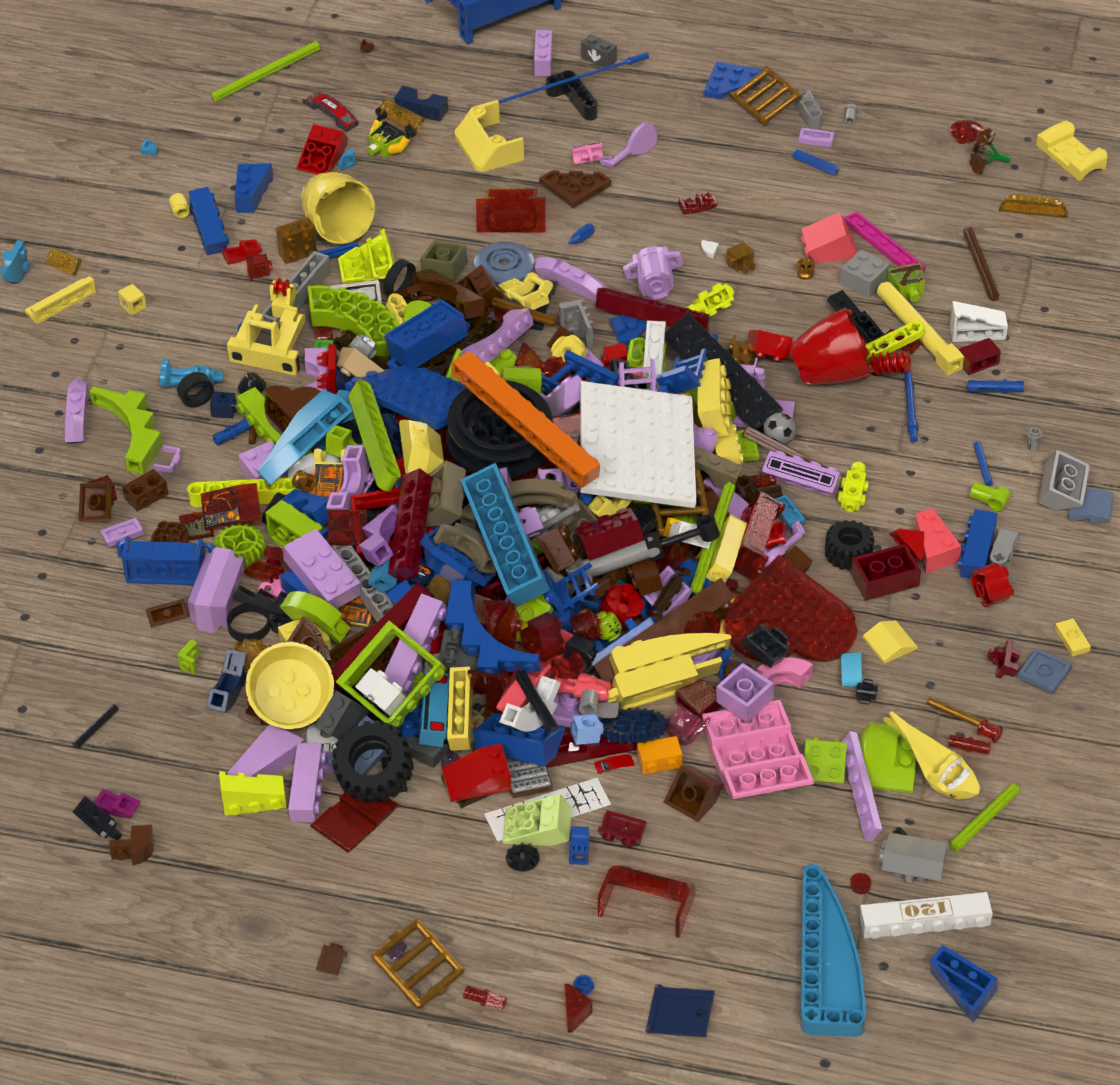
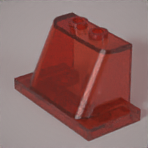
M487 188L485 197H476L477 232H546V197H538V188Z

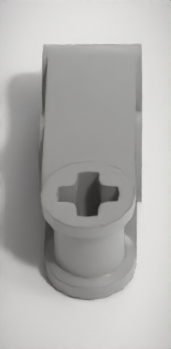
M808 89L800 93L803 96L802 99H797L793 104L807 124V127L817 130L822 126L823 112Z
M999 528L997 539L994 542L990 555V564L997 563L1001 567H1008L1017 545L1019 532Z

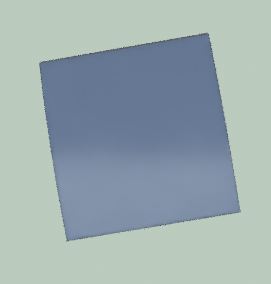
M1086 488L1083 505L1080 508L1070 509V520L1090 519L1091 524L1110 522L1113 492Z

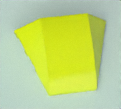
M384 229L379 231L380 235L375 238H368L366 240L367 243L361 247H354L338 258L343 284L373 280L385 281L390 267L395 263V258Z

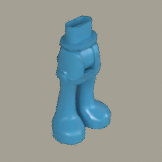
M162 359L159 376L160 388L178 386L182 378L193 372L204 373L214 385L215 382H223V371L198 365L177 369L171 366L168 359Z

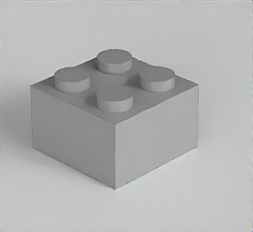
M860 250L841 268L840 284L870 298L877 291L881 283L887 282L890 263L864 250Z

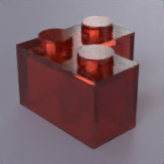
M549 612L527 621L528 627L520 630L523 648L531 654H538L544 663L564 654V639L560 630L561 622L558 617L553 616Z

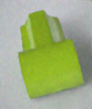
M974 482L970 491V497L988 503L989 507L994 511H1002L1010 499L1011 493L1002 486L994 489Z

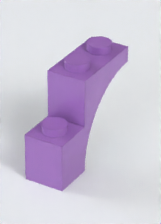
M393 505L362 528L368 539L361 543L359 547L367 561L377 566H380L394 555L388 545L389 539L395 530L397 508Z

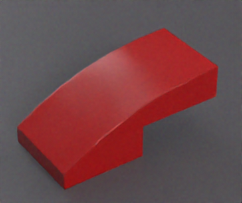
M256 239L240 241L239 247L223 248L222 255L227 264H234L260 254L262 248Z

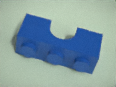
M294 489L281 499L287 504L293 505L299 512L305 513L308 518L318 522L321 526L332 519V516L326 509L329 498Z

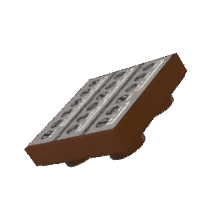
M519 760L507 762L511 774L512 798L553 790L546 765L538 766L534 763L519 762Z

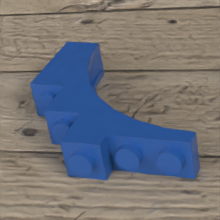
M452 580L445 624L449 631L452 630V627H458L460 632H463L461 646L465 654L471 656L479 654L477 667L480 675L486 678L501 677L502 670L514 672L515 670L523 669L529 673L542 671L543 664L538 654L523 653L511 649L496 641L486 632L477 619L475 588L472 581Z

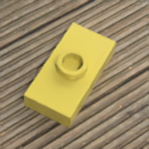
M1074 618L1055 624V630L1072 657L1090 652L1091 646Z

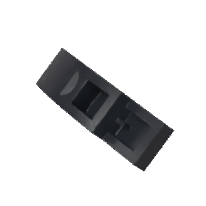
M843 290L828 297V303L836 312L843 308L851 309L853 325L857 328L865 343L868 344L885 335L866 311L861 312Z

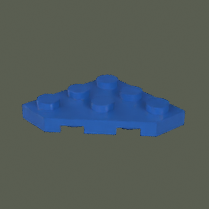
M716 61L705 87L704 97L725 98L726 94H729L731 91H737L762 72L763 69ZM761 81L755 84L754 87L760 85Z

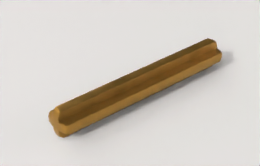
M496 297L493 298L491 303L493 307L508 312L513 309L526 308ZM529 309L534 321L555 326L556 317Z

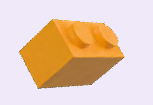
M677 736L637 744V758L642 775L675 770L682 766L683 755Z

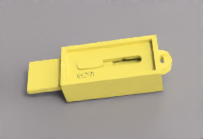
M678 654L670 660H658L650 666L641 665L630 672L621 671L614 676L611 690L608 691L607 700L609 703L619 702V712L621 711L620 709H633L676 696L677 689L695 683L697 679L717 674L721 667L722 659L718 657L694 665L690 654Z

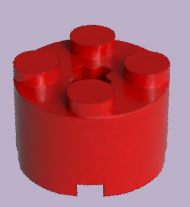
M992 563L972 571L974 576L971 577V585L976 597L982 598L983 602L981 604L984 607L1000 603L1014 595L1013 587L1009 584L1007 578L1009 573L1005 566L1001 567L997 563Z
M628 583L625 585H614L604 596L600 604L599 613L602 611L615 613L622 624L621 630H627L624 624L625 621L632 618L635 622L643 610L644 602L633 585Z

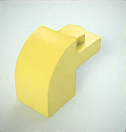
M597 495L588 508L598 517L603 515L610 516L619 509L626 508L632 500L616 497L607 499L605 496Z

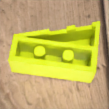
M219 771L225 816L287 808L283 776L257 774V777L245 776V773H238L235 776L226 775L224 771Z

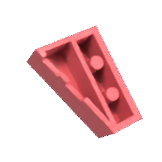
M934 508L917 513L915 530L924 531L922 560L925 566V574L957 563L960 557L961 545Z

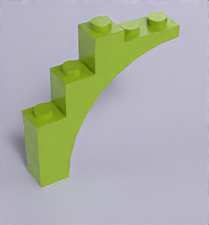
M92 387L90 390L92 404L114 413L130 430L132 438L130 448L125 456L127 471L145 474L163 445L161 432L153 430L155 427L154 415L152 412L146 411L148 408L146 394L129 390L127 394H122L103 388Z

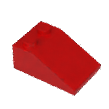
M502 744L481 747L442 767L450 802L511 791V774Z

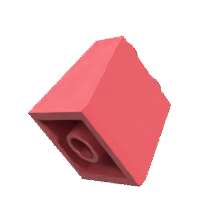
M840 212L801 229L803 233L801 240L804 246H806L804 248L805 253L815 263L848 260L858 253L853 236Z

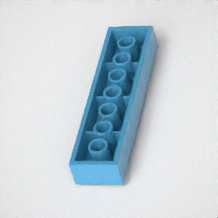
M496 463L461 479L506 595L513 606L517 607L550 591L551 589L505 478Z

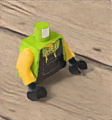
M378 107L375 110L378 116L377 120H374L368 136L369 147H367V152L371 156L378 153L388 158L394 154L402 153L408 147L410 137H415L417 131L410 124L405 127V132L386 121L381 122L388 114L385 109L380 114L382 109Z

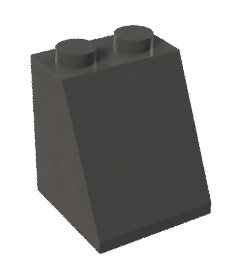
M335 691L315 726L337 739H343L342 734L346 730L349 732L353 730L352 726L359 724L365 716H368L370 711L340 692Z

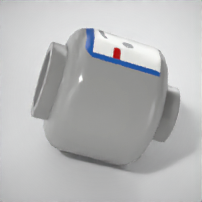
M365 334L357 335L349 345L370 360L377 352L374 350L376 343Z

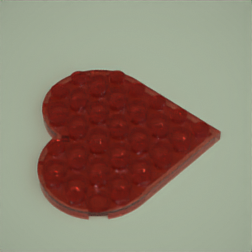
M778 555L733 601L724 621L725 633L731 635V645L745 657L758 662H762L761 659L748 651L741 642L745 636L754 632L760 624H765V627L769 629L776 627L789 638L788 645L791 648L784 658H788L795 652L805 659L818 662L833 661L841 658L842 654L848 653L856 640L858 631L855 623L856 618L852 610L841 599L781 555Z

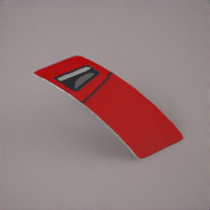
M631 754L612 756L594 762L598 774L635 766Z

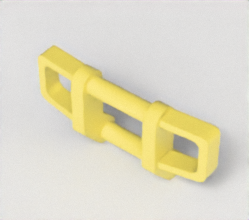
M531 272L527 274L524 282L514 278L499 284L498 287L507 298L514 299L520 302L523 307L534 310L549 303L548 294L553 287V283L549 280H543L536 273ZM535 284L539 285L537 291L527 294L531 292Z

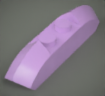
M549 257L536 258L535 270L539 275L549 280L558 281V284L595 302L597 289L607 288L595 276L562 260Z
M79 376L68 386L65 442L85 441L89 389L88 382Z

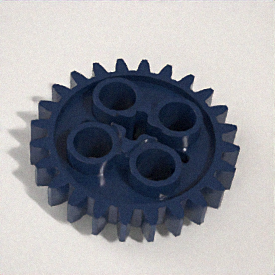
M639 707L635 710H632V708H628V710L620 709L621 711L618 712L616 718H603L601 720L603 724V737H607V740L612 739V742L620 741V744L624 742L639 744L640 741L647 743V740L654 741V738H660V735H664V731H666V718H664V715H660V712L654 713L653 709L647 711V708L639 710Z

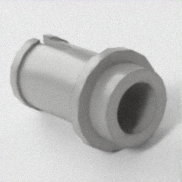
M848 104L845 107V123L848 125L855 123V116L858 112L855 104Z
M1032 427L1028 431L1029 440L1027 448L1031 451L1039 449V442L1043 434L1040 428Z

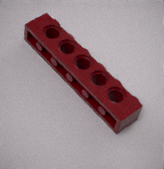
M420 468L403 475L391 549L394 555L390 557L388 574L400 582L419 575L423 548L420 542L425 534L433 480L432 476Z

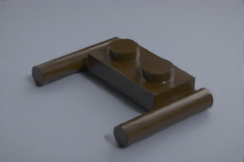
M678 566L674 568V574H672L652 605V609L646 611L647 617L656 620L663 618L662 613L671 606L672 597L674 594L677 595L683 587L682 582L684 579L680 576H690V569Z

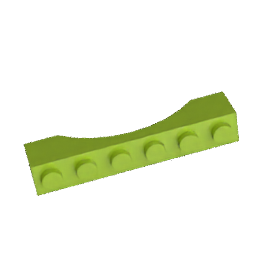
M254 387L236 396V409L240 415L243 414L249 425L255 428L260 438L262 437L265 442L272 441L276 445L282 435L267 420L265 415V398Z

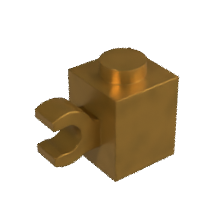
M744 241L727 249V265L736 272L742 270L746 274L748 273V267L756 270L754 250Z

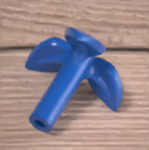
M725 649L717 656V658L721 657L722 659L721 667L717 673L721 681L725 679L723 669L727 667L728 661L749 664L728 660L734 652L731 649Z

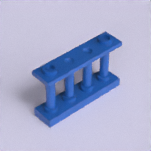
M569 350L564 354L566 365L551 378L541 374V388L549 393L553 392L552 390L561 384L558 381L569 371L577 372L571 379L578 375L580 379L583 377L589 378L587 382L620 386L618 384L619 374Z

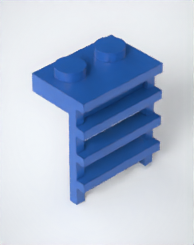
M704 348L701 350L700 355L680 361L679 357L675 358L673 369L658 374L656 382L660 386L667 385L668 391H671V394H679L700 387L699 379L703 378L701 371L705 370L703 363L708 359L706 357L707 350Z
M590 562L557 583L547 571L543 572L551 589L544 594V597L549 605L553 604L561 615L565 613L564 609L567 607H575V602L579 600L581 602L585 601L584 597L588 594L593 596L595 594L594 591L600 587L598 583L591 584L586 571L592 567ZM582 574L587 587L584 591L581 590L577 580V576ZM572 580L577 594L573 598L567 586V582Z

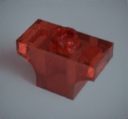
M678 542L663 547L665 557L656 560L659 574L668 565L673 570L677 566L680 567L691 548L690 545L685 542Z

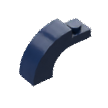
M227 649L222 674L218 683L213 688H210L206 708L227 712L232 708L239 697L247 672L244 671L248 653Z

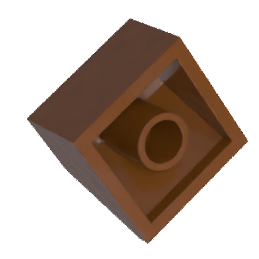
M691 765L680 766L664 803L699 822L716 803L724 784Z

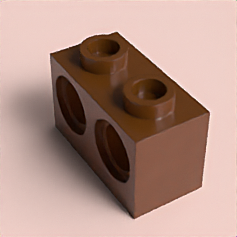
M154 469L122 486L124 499L137 512L168 495L166 480Z

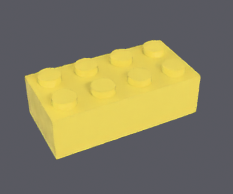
M720 358L707 360L703 363L705 370L701 371L703 378L699 379L701 385L698 387V415L703 428L708 426L715 429L718 437L728 436L729 428L731 427V420L728 416L731 415V407L728 402H731V395L728 391L731 389L730 380L725 377L727 376L726 367L721 365Z

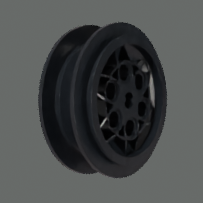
M506 380L507 384L516 389L526 400H529L537 410L543 412L553 423L550 407L540 394L526 385ZM468 388L462 390L452 401L447 415L446 442L452 457L467 471L475 473L496 463L499 469L507 467L510 478L513 479L532 472L546 459V456Z

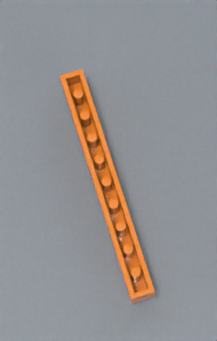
M468 351L452 361V375L581 488L599 477V461L589 455L582 446H579L569 435L559 429L557 424L552 423L543 412L537 410L529 400L522 397L516 389L507 384L505 379L499 377L478 356Z

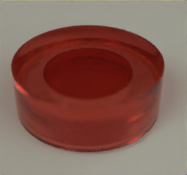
M865 873L854 874L850 879L851 890L856 894L868 893L871 889V878Z

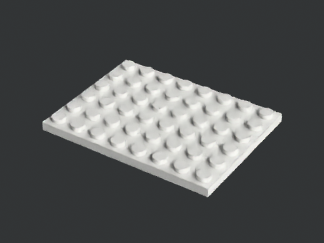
M581 381L580 446L599 461L600 473L598 478L585 487H580V493L695 508L696 482L692 396Z

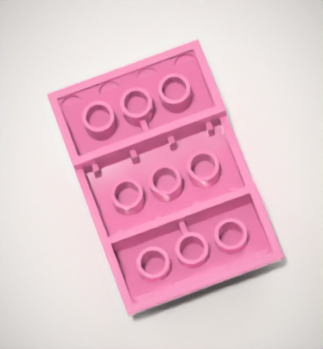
M780 700L769 702L748 722L729 710L702 714L706 737L715 767L726 792L732 799L814 784L804 756L799 753L792 736L791 725Z

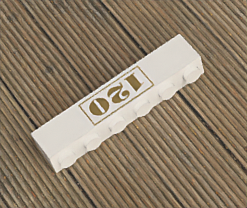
M987 892L860 905L859 919L864 939H876L885 936L990 926L992 909Z

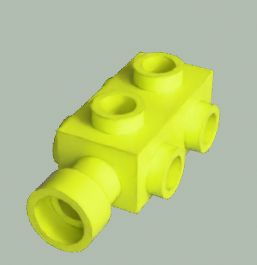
M720 282L713 285L711 291L705 290L697 294L698 298L693 300L694 304L686 308L712 316L718 313L716 309L720 307L725 309L731 306L730 302L734 300V290L731 286L727 284L722 285Z
M861 462L852 463L851 469L847 471L846 478L842 477L841 488L843 491H839L838 502L841 503V508H844L847 512L859 511L860 506L865 505L866 495H863V492L868 491L869 481H866V466Z

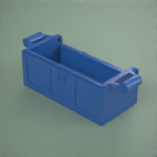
M441 299L384 335L389 355L392 357L388 361L387 366L389 368L419 367L468 336L467 329L470 328V323L465 321L464 315Z
M126 536L125 541H118L116 543L118 556L122 557L126 583L194 585L205 557V548H208V552L211 553L215 545L203 543V539H199L196 550V543L131 541V538Z

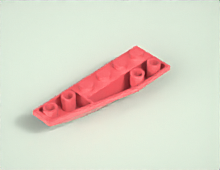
M560 629L542 635L525 652L538 654L543 664L542 671L526 672L535 688H537L541 676L552 679L556 675L559 664L563 659L565 645L574 636L573 634ZM520 670L513 672L496 709L504 712L507 703L520 708L529 703L528 698L515 678V673Z

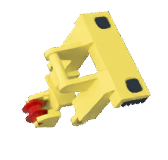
M278 278L273 280L272 285H270V298L273 301L271 304L273 317L280 318V330L278 322L264 321L263 314H260L261 305L255 304L252 311L248 310L236 338L230 337L227 343L229 361L297 376L300 370L298 351L292 350L305 323V315H298V308L293 307L297 291L294 284H290L288 279L282 282V279ZM262 328L271 330L272 346L255 343Z

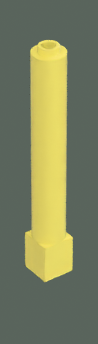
M890 282L881 283L877 289V295L905 325L913 321H919L923 324L925 333L919 340L936 357L935 363L947 376L962 370L964 355L952 343L947 344Z

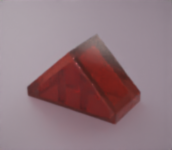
M565 984L567 1031L572 1033L592 1014V1000L572 985Z

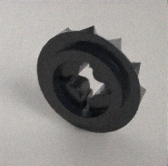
M523 842L520 845L513 844L512 848L507 850V864L516 871L523 872L533 869L539 862L537 847H532L531 843L528 845ZM521 852L525 853L524 861L520 857Z

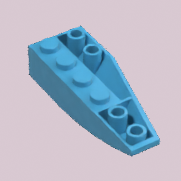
M322 390L296 413L257 473L271 486L325 439L326 434L334 425L340 426L348 419L353 409L341 396Z

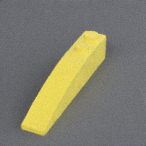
M688 633L669 635L646 641L637 640L626 647H615L610 653L609 660L616 675L621 671H633L641 665H653L658 660H670L678 654H690L691 657L727 647L730 644L731 635Z

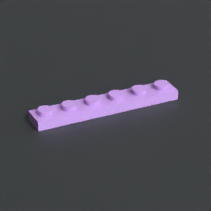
M850 731L841 741L847 743L845 766L865 841L873 842L881 832L882 826L858 735L856 732Z

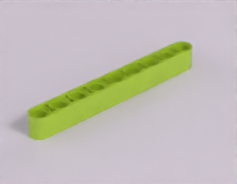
M358 379L348 397L376 484L380 489L390 492L401 474L373 389L368 382Z

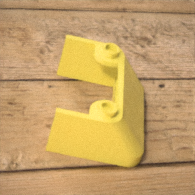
M498 100L472 107L455 129L456 141L474 169L479 172H485L524 160L523 137L506 141L500 135L488 137L483 127L500 123Z

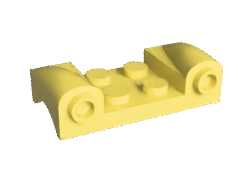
M1060 122L1037 134L1036 145L1078 181L1083 180L1094 169H1106L1107 152L1099 147L1091 151L1074 137L1075 127L1071 122Z

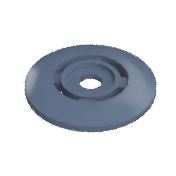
M496 242L478 251L474 258V269L482 264L495 283L499 285L514 278L519 281L524 280L527 274L533 271L535 259L532 252L521 244ZM501 260H507L509 261V264L501 265L499 264V262Z

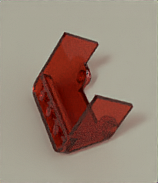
M484 599V606L489 619L486 632L496 641L514 649L517 634L521 632L523 620H520L516 604ZM478 668L477 671L468 670L467 672L474 694L484 695L504 691L505 687H509L510 675H508L509 672L507 670H502L500 674L481 672Z
M617 865L608 870L598 894V917L602 918L615 885L681 902L676 915L675 937L680 938L695 897V885L691 881L629 865Z

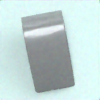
M586 689L582 691L579 711L583 715L596 714L598 718L617 717L619 702L598 703L599 695L595 690Z

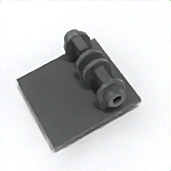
M452 627L450 631L444 630L439 661L447 669L470 667L472 675H477L479 654L471 656L464 653L461 646L463 634H461L458 627Z

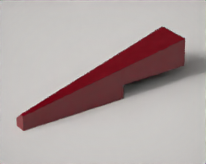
M564 730L557 755L546 766L549 768L637 750V744L635 742L631 744L627 742L620 744V741L612 742V739L607 740V737H603V734H601L599 743L576 745L571 732Z

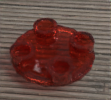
M972 120L957 121L950 128L952 136L956 138L959 144L975 141L977 134L980 131H984L979 123Z

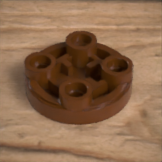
M161 521L153 532L151 541L189 543L190 534L184 523Z

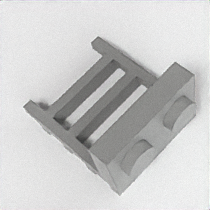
M584 299L560 303L559 327L561 325L572 332L579 331L585 347L592 353L591 349H594L593 321L590 320V314L587 313V307L584 306Z

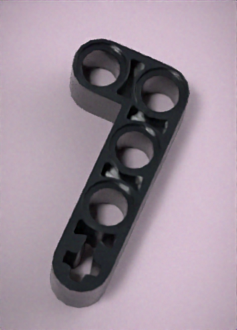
M571 70L562 71L546 78V85L577 75ZM580 79L546 89V94L550 97H558L565 94L585 120L592 121L597 118V101Z

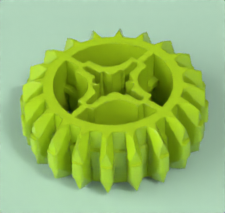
M239 523L238 526L232 524L230 528L225 527L224 531H219V535L216 536L214 541L215 548L231 549L235 552L234 556L237 558L239 556L242 557L244 566L247 568L249 564L255 565L256 561L261 560V556H264L266 548L265 537L260 529H256L254 525L250 527L248 523L245 525Z

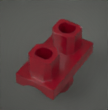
M1007 639L1005 647L995 646L987 654L992 664L997 665L995 677L1000 679L1004 674L1014 677L1018 672L1019 665L1015 663L1020 657L1021 650L1014 648L1013 641Z

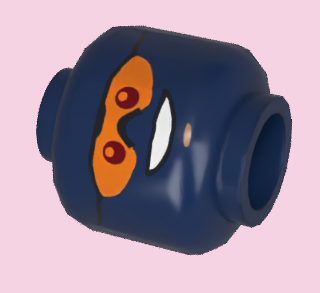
M421 558L419 575L407 580L409 585L417 583L422 584L424 587L429 585L434 571L426 565V559Z

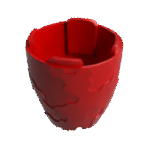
M843 308L825 317L810 327L791 345L790 351L794 363L805 385L842 384L872 375L871 372H874L872 365H869L866 359L869 352L864 339L858 333L851 320L853 316L851 309Z

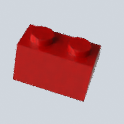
M749 330V351L755 352V356L765 358L768 355L772 356V360L780 362L783 359H789L793 337L762 330Z

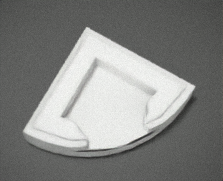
M702 240L701 249L706 253L707 257L714 259L719 243Z

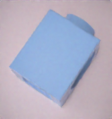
M596 714L573 716L570 732L575 744L599 743L600 735L603 734V724L599 722Z

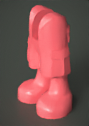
M562 661L559 664L558 672L554 679L561 683L557 694L569 693L573 694L574 697L581 698L582 691L593 689L599 695L598 702L608 699V691L612 686L608 681L585 673H579L578 677L572 676L568 673L567 664Z

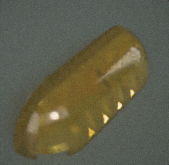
M1011 194L1002 200L998 212L1068 218L1066 205L1055 197Z

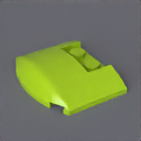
M870 722L861 733L859 743L871 788L913 793L916 758L907 740L885 723Z

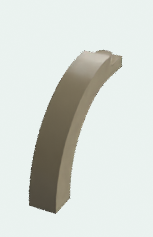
M524 479L509 482V491L516 507L538 503L555 505L565 509L574 504L580 507L577 494L567 491L565 484L549 479ZM468 503L463 508V514L460 518L461 524L467 525L479 532V525L471 505Z

